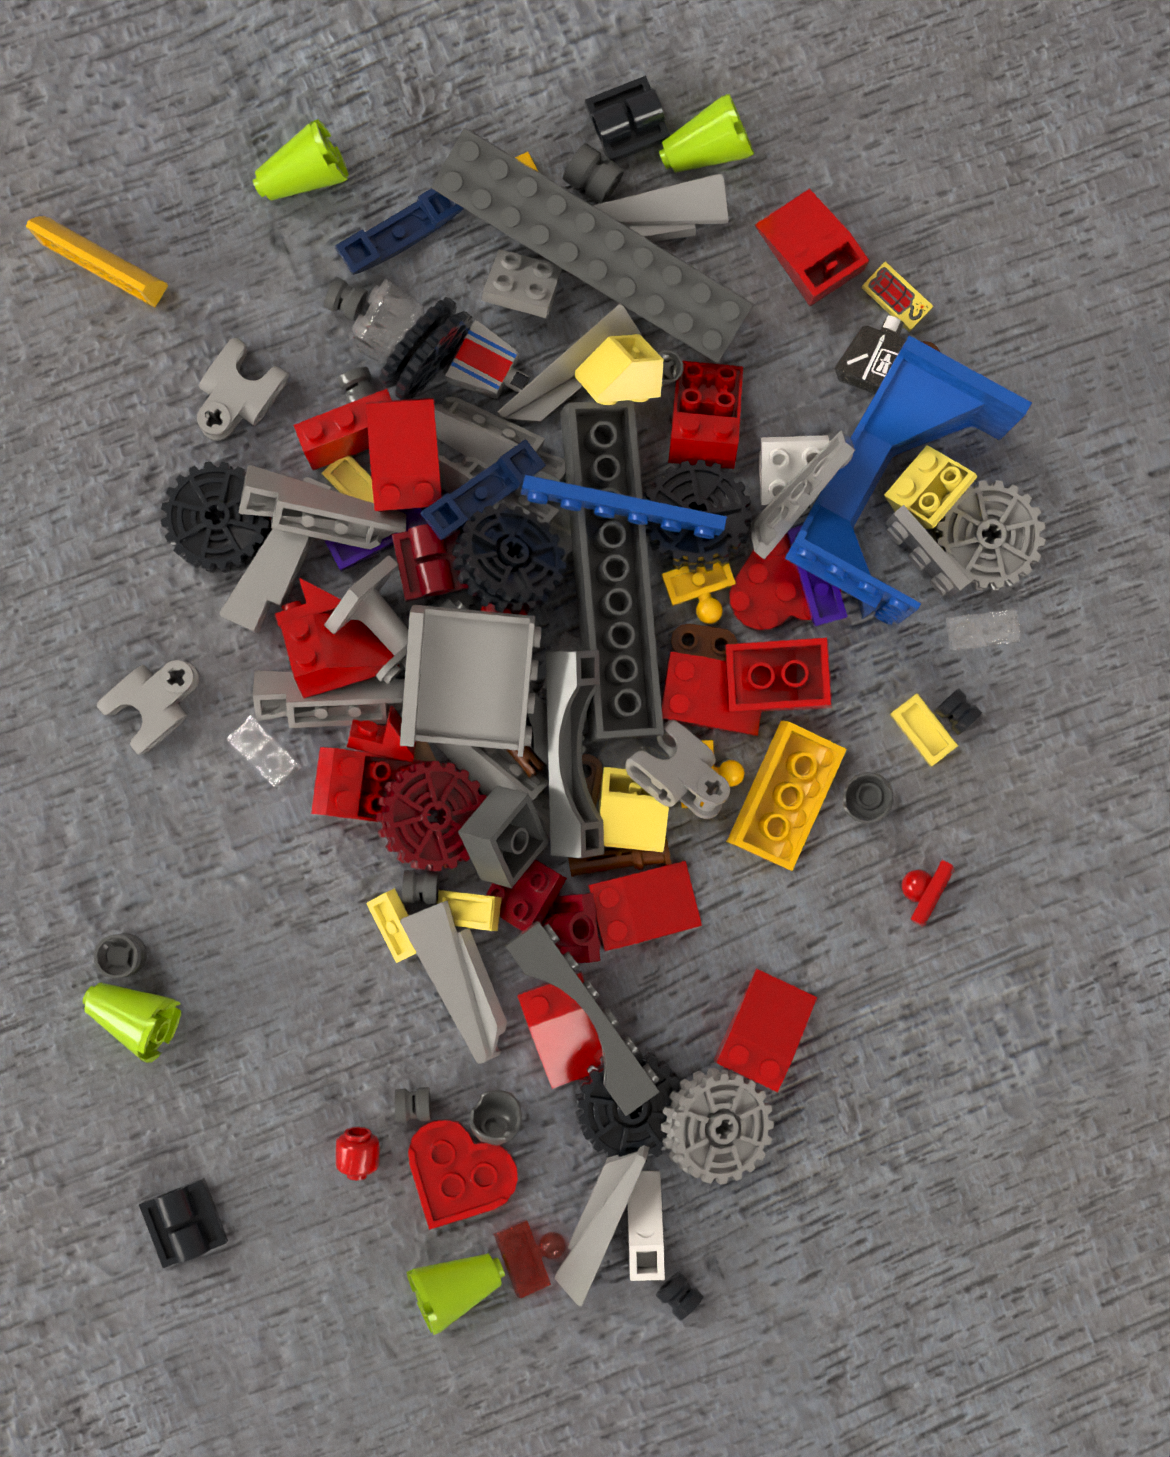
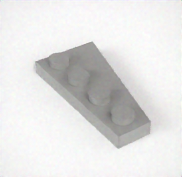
M842 430L751 522L749 530L754 551L763 559L769 555L837 471L845 467L852 459L855 448L851 438Z

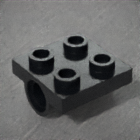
M646 76L585 99L586 109L607 159H611L614 162L661 144L670 136L664 121L665 117L660 100L655 90L651 89Z
M205 1178L139 1204L162 1268L192 1260L228 1242Z

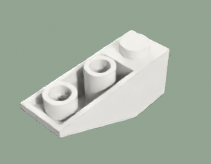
M660 1170L641 1171L627 1203L630 1281L665 1280Z

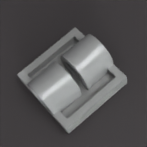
M499 249L483 289L481 301L546 318L552 309L562 268L548 261Z

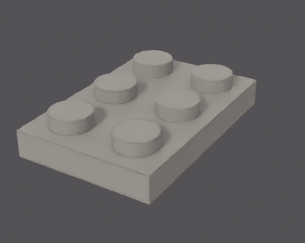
M905 505L900 507L885 522L888 527L886 530L888 536L897 545L902 543L910 552L908 555L909 560L918 570L925 569L932 577L930 584L940 595L946 594L951 598L970 583V580Z

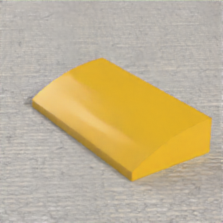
M38 216L28 220L26 224L27 229L43 246L154 308L168 287V284L49 217Z
M781 720L726 842L793 871L847 749L789 721Z

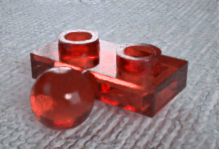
M522 1220L493 1233L517 1298H523L551 1285L542 1257L557 1259L562 1256L566 1243L559 1233L548 1232L544 1234L539 1244L536 1245L527 1220Z

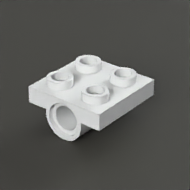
M828 435L761 438V451L759 452L761 505H769L829 443Z

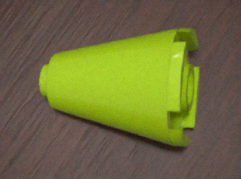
M730 94L722 95L662 142L664 149L660 150L659 154L666 169L672 167L674 172L677 173L746 159L754 155L750 140Z
M319 119L307 124L255 170L256 178L253 179V184L262 198L266 196L272 201L340 184L348 180L349 173L341 152L337 146H333L329 140V137H331L330 132Z
M102 982L96 986L89 987L83 997L85 1013L146 1063L153 1062L162 1054L157 1049L162 1042L170 1043L181 1017V1010L176 1008V1006L180 1005V1002L173 998Z
M489 1253L413 1268L406 1272L412 1292L415 1291L419 1310L429 1331L433 1335L442 1332L502 1285L500 1278L505 1276L498 1257L492 1259Z

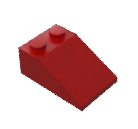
M434 398L367 402L366 413L374 510L384 511L429 507L442 498Z
M332 613L310 614L280 624L292 673L303 699L375 677L394 655L367 625L359 620H350L335 634L324 626Z
M827 637L726 644L730 712L832 708L829 644Z
M670 652L661 703L663 721L675 720L684 725L758 736L762 711H729L727 661Z
M686 861L588 885L590 893H593L594 903L597 909L596 918L605 951L702 926Z
M756 968L714 1057V1061L729 1070L778 1092L792 1063L817 997Z
M582 971L576 972L581 982H585ZM550 983L518 993L517 997L551 1088L553 1089L589 1076L587 1068L591 1064L596 1067L601 1064L600 1057L603 1056L596 1029L587 1013L573 998Z

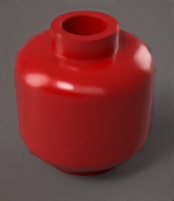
M365 1127L348 1128L344 1131V1134L337 1138L336 1168L341 1173L347 1175L348 1179L355 1181L364 1180L367 1178V1175L374 1173L378 1169L380 1143L377 1136L372 1134L370 1129Z

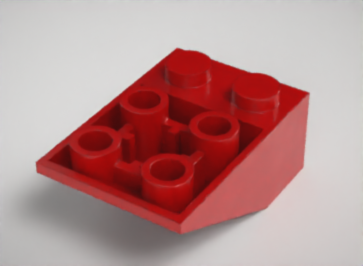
M810 188L755 224L756 229L809 307L865 271L869 259L852 234Z
M682 361L683 372L675 382L668 463L681 464L683 461H688L690 465H696L698 460H705L706 466L712 467L714 463H718L721 465V468L734 469L739 444L743 366Z
M320 747L311 814L379 822L376 821V814L382 812V807L377 802L379 797H385L387 794L384 789L386 783L396 782L394 774L398 771H409V765L415 763H423L424 765L426 761L413 759L412 763L373 753Z

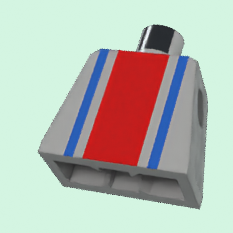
M476 320L445 375L447 383L494 399L499 398L505 386L519 393L527 386L530 379L529 375L515 369L519 361V353Z

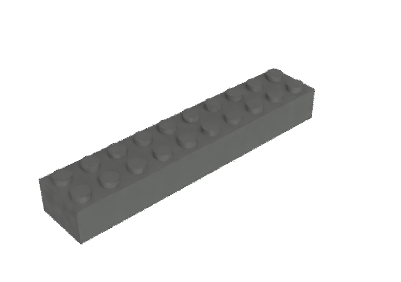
M466 128L461 132L431 186L433 190L717 363L753 306L752 302Z
M596 401L567 403L560 412L566 483L643 499L634 401H617L614 405H603ZM581 507V511L569 510L581 650H599L600 685L594 693L587 710L589 742L655 738L664 734L645 525L628 522V517L617 514L614 515V518L600 517L594 514L595 510Z

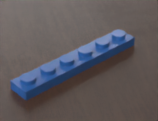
M529 475L524 477L520 494L528 496V501L537 504H547L548 500L561 503L560 507L567 510L581 511V507L595 510L594 514L600 517L614 518V515L617 514L628 517L627 521L634 524L647 525L648 521L660 523L661 528L668 531L680 532L681 528L694 530L695 536L713 539L714 535L719 536L724 531L727 518L717 514Z

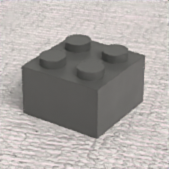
M501 786L494 788L458 831L480 879L509 888L515 885L549 843L529 794Z

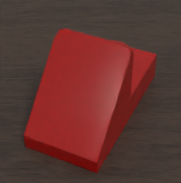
M299 578L306 604L301 605L300 601H294L281 606L282 611L275 613L278 626L281 628V623L310 614L333 613L341 599Z
M391 706L386 726L377 725L369 720L359 721L353 719L347 748L413 763L416 741L414 747L400 746L402 718L395 708Z

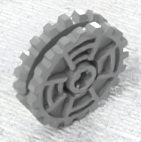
M986 480L979 481L978 484L974 485V489L970 485L941 519V522L933 528V533L938 535L937 544L970 580V583L974 584L975 590L978 591L986 589L988 585L991 591L1003 588L1004 583L1009 587L1018 582L1019 577L1023 578L1025 575H1028L1032 571L1030 565L1039 562L1041 558L1037 550L1040 547H1044L1046 539L1040 537V532L1046 528L1045 522H1038L1037 516L1041 513L1039 507L1032 508L1029 504L1032 498L1028 494L1020 496L1018 494L1019 487L1011 485L1009 488H1004L1003 481L996 480L990 486ZM991 529L992 532L990 534H995L996 539L987 543L985 542L987 537L983 538L982 533Z
M708 1068L707 1075L697 1071L693 1073L692 1081L682 1080L680 1082L681 1090L678 1093L672 1091L669 1096L672 1100L671 1106H665L663 1114L667 1116V1121L661 1123V1131L667 1133V1137L662 1140L665 1148L672 1150L668 1155L670 1159L675 1163L679 1162V1168L684 1172L691 1174L695 1178H701L702 1181L710 1184L714 1179L719 1184H727L728 1177L738 1181L742 1179V1172L745 1170L751 1173L755 1169L754 1162L756 1159L763 1160L766 1155L763 1152L764 1145H770L772 1138L768 1136V1130L774 1128V1121L768 1119V1114L772 1112V1107L770 1104L763 1102L766 1098L764 1091L760 1089L755 1090V1082L726 1069L719 1072L716 1068Z

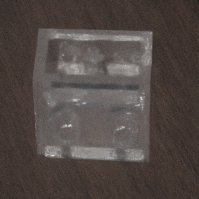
M384 279L381 286L376 285L373 288L368 299L370 307L365 316L360 315L357 318L352 329V333L355 334L353 338L359 352L382 365L387 363L388 356L393 353L395 346L404 338L405 333L415 325L420 316L422 317L425 314L424 306L387 279Z

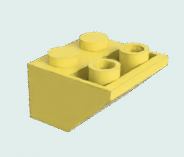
M640 334L609 336L575 370V378L597 403L614 405L617 401L625 400L646 402L649 398L661 397L664 359Z
M926 445L884 496L895 512L905 505L924 529H931L939 523L977 478V475Z
M604 767L598 812L603 819L604 846L663 852L669 807L658 802L633 781L627 774L626 769Z

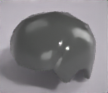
M865 772L855 775L843 790V808L854 821L866 824L878 822L886 817L892 808L894 801L892 787L880 774Z
M500 1089L481 1094L478 1103L472 1108L470 1114L472 1133L481 1142L495 1146L511 1141L518 1133L522 1121L520 1102L512 1093Z

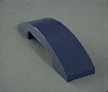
M431 188L419 195L417 202L366 232L363 229L336 244L335 249L350 272L355 275L373 268L412 247L446 224L464 208Z
M525 439L500 456L497 462L451 494L447 493L421 511L420 514L439 539L443 540L463 528L467 520L471 521L470 518L476 511L482 513L486 506L491 505L494 507L520 488L525 475L535 476L546 465Z

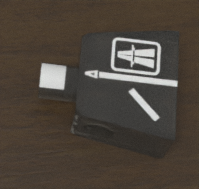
M886 316L880 330L867 325L863 326L834 368L838 381L876 394L906 341L904 338L899 337L904 327V322L896 317Z

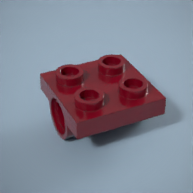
M429 524L415 526L408 529V531L392 534L406 602L469 589L467 584H460L457 579L460 571L454 570L452 564L457 558L452 555V549L457 544L455 541L461 530L443 540L439 539Z
M535 859L512 888L492 883L486 896L501 897L499 917L523 932L537 921L540 924L542 923L567 878Z
M593 893L557 896L543 919L541 926L543 927L546 924L551 926L560 939L555 945L562 955L569 952L576 963L601 961L600 940L596 923L597 909Z

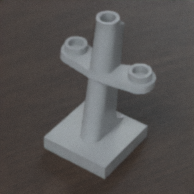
M389 555L348 589L324 624L333 634L350 620H359L367 625L394 655L376 675L380 682L384 680L387 684L402 670L398 666L400 663L406 668L408 628L379 593L398 566V563Z

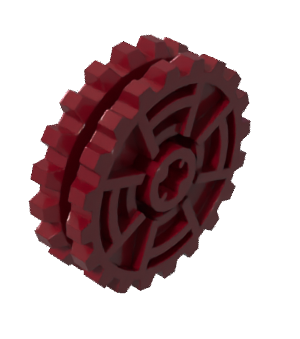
M426 761L424 765L423 763H415L408 766L409 771L400 770L394 774L396 782L386 783L384 789L387 794L385 797H379L377 802L382 807V812L376 814V821L382 822L383 828L378 830L379 837L387 838L388 843L385 845L387 851L397 852L396 860L401 863L411 862V868L425 870L426 868L427 871H441L442 867L443 869L457 867V861L467 862L470 856L458 831L487 798L486 795H479L477 791L481 786L477 780H469V772L467 770H455V764L450 762L440 764L439 761ZM429 810H437L438 816L434 817L438 819L437 822L428 821L427 816H431L428 813Z

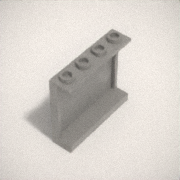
M412 605L409 616L400 746L414 747L415 741L518 750V756L523 757L524 746L531 747L533 726H526L527 713L534 714L536 693H529L530 680L537 681L538 660H532L533 647L540 648L541 627L535 626L536 616Z

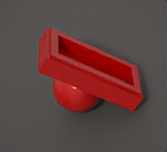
M942 859L933 877L928 872L920 869L912 870L904 876L901 883L904 896L910 901L919 902L911 917L912 922L921 927L926 925L954 872L952 864Z

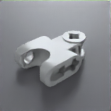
M238 338L229 340L209 367L199 385V388L210 396L199 409L197 422L204 435L213 441H223L231 436L242 419L256 426L288 383L289 373L276 366L271 367L267 374L258 380L243 378L240 375V367L247 356V349L245 343ZM211 418L216 420L221 418L222 424L220 426L218 424L211 425L209 420Z
M179 660L168 662L154 675L145 665H141L98 701L97 708L103 715H116L127 706H134L138 709L143 723L139 732L131 739L130 745L137 755L147 753L188 717L179 703L197 688L200 680L199 672L191 663ZM176 671L185 672L182 677L185 681L184 684L174 683L177 679Z
M667 721L663 725L664 734L657 736V741L668 754L669 759H657L646 751H638L626 761V772L633 781L664 806L672 807L680 800L698 817L704 819L713 818L718 815L722 804L730 795L729 783L711 768L716 761L712 750L677 721Z

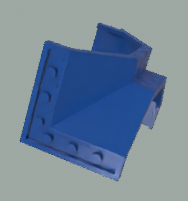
M909 335L851 436L855 448L852 459L845 467L837 471L820 492L785 559L856 597L862 619L867 617L872 611H875L874 617L888 625H892L893 622L901 623L917 611L921 603L871 576L854 533V526L889 462L896 455L970 427L977 428L1000 441L1026 415L1032 402Z

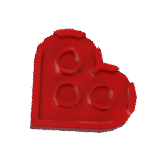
M787 534L784 535L765 559L753 550L734 579L736 584L732 585L729 591V605L734 617L743 626L752 630H771L781 626L789 616L800 621H812L796 564L785 559L791 548Z
M448 1119L432 1120L421 1126L413 1135L408 1149L409 1165L429 1230L494 1210L505 1204L515 1192L518 1181L517 1164L511 1153L502 1144L495 1146L484 1142H474L469 1131L459 1121Z

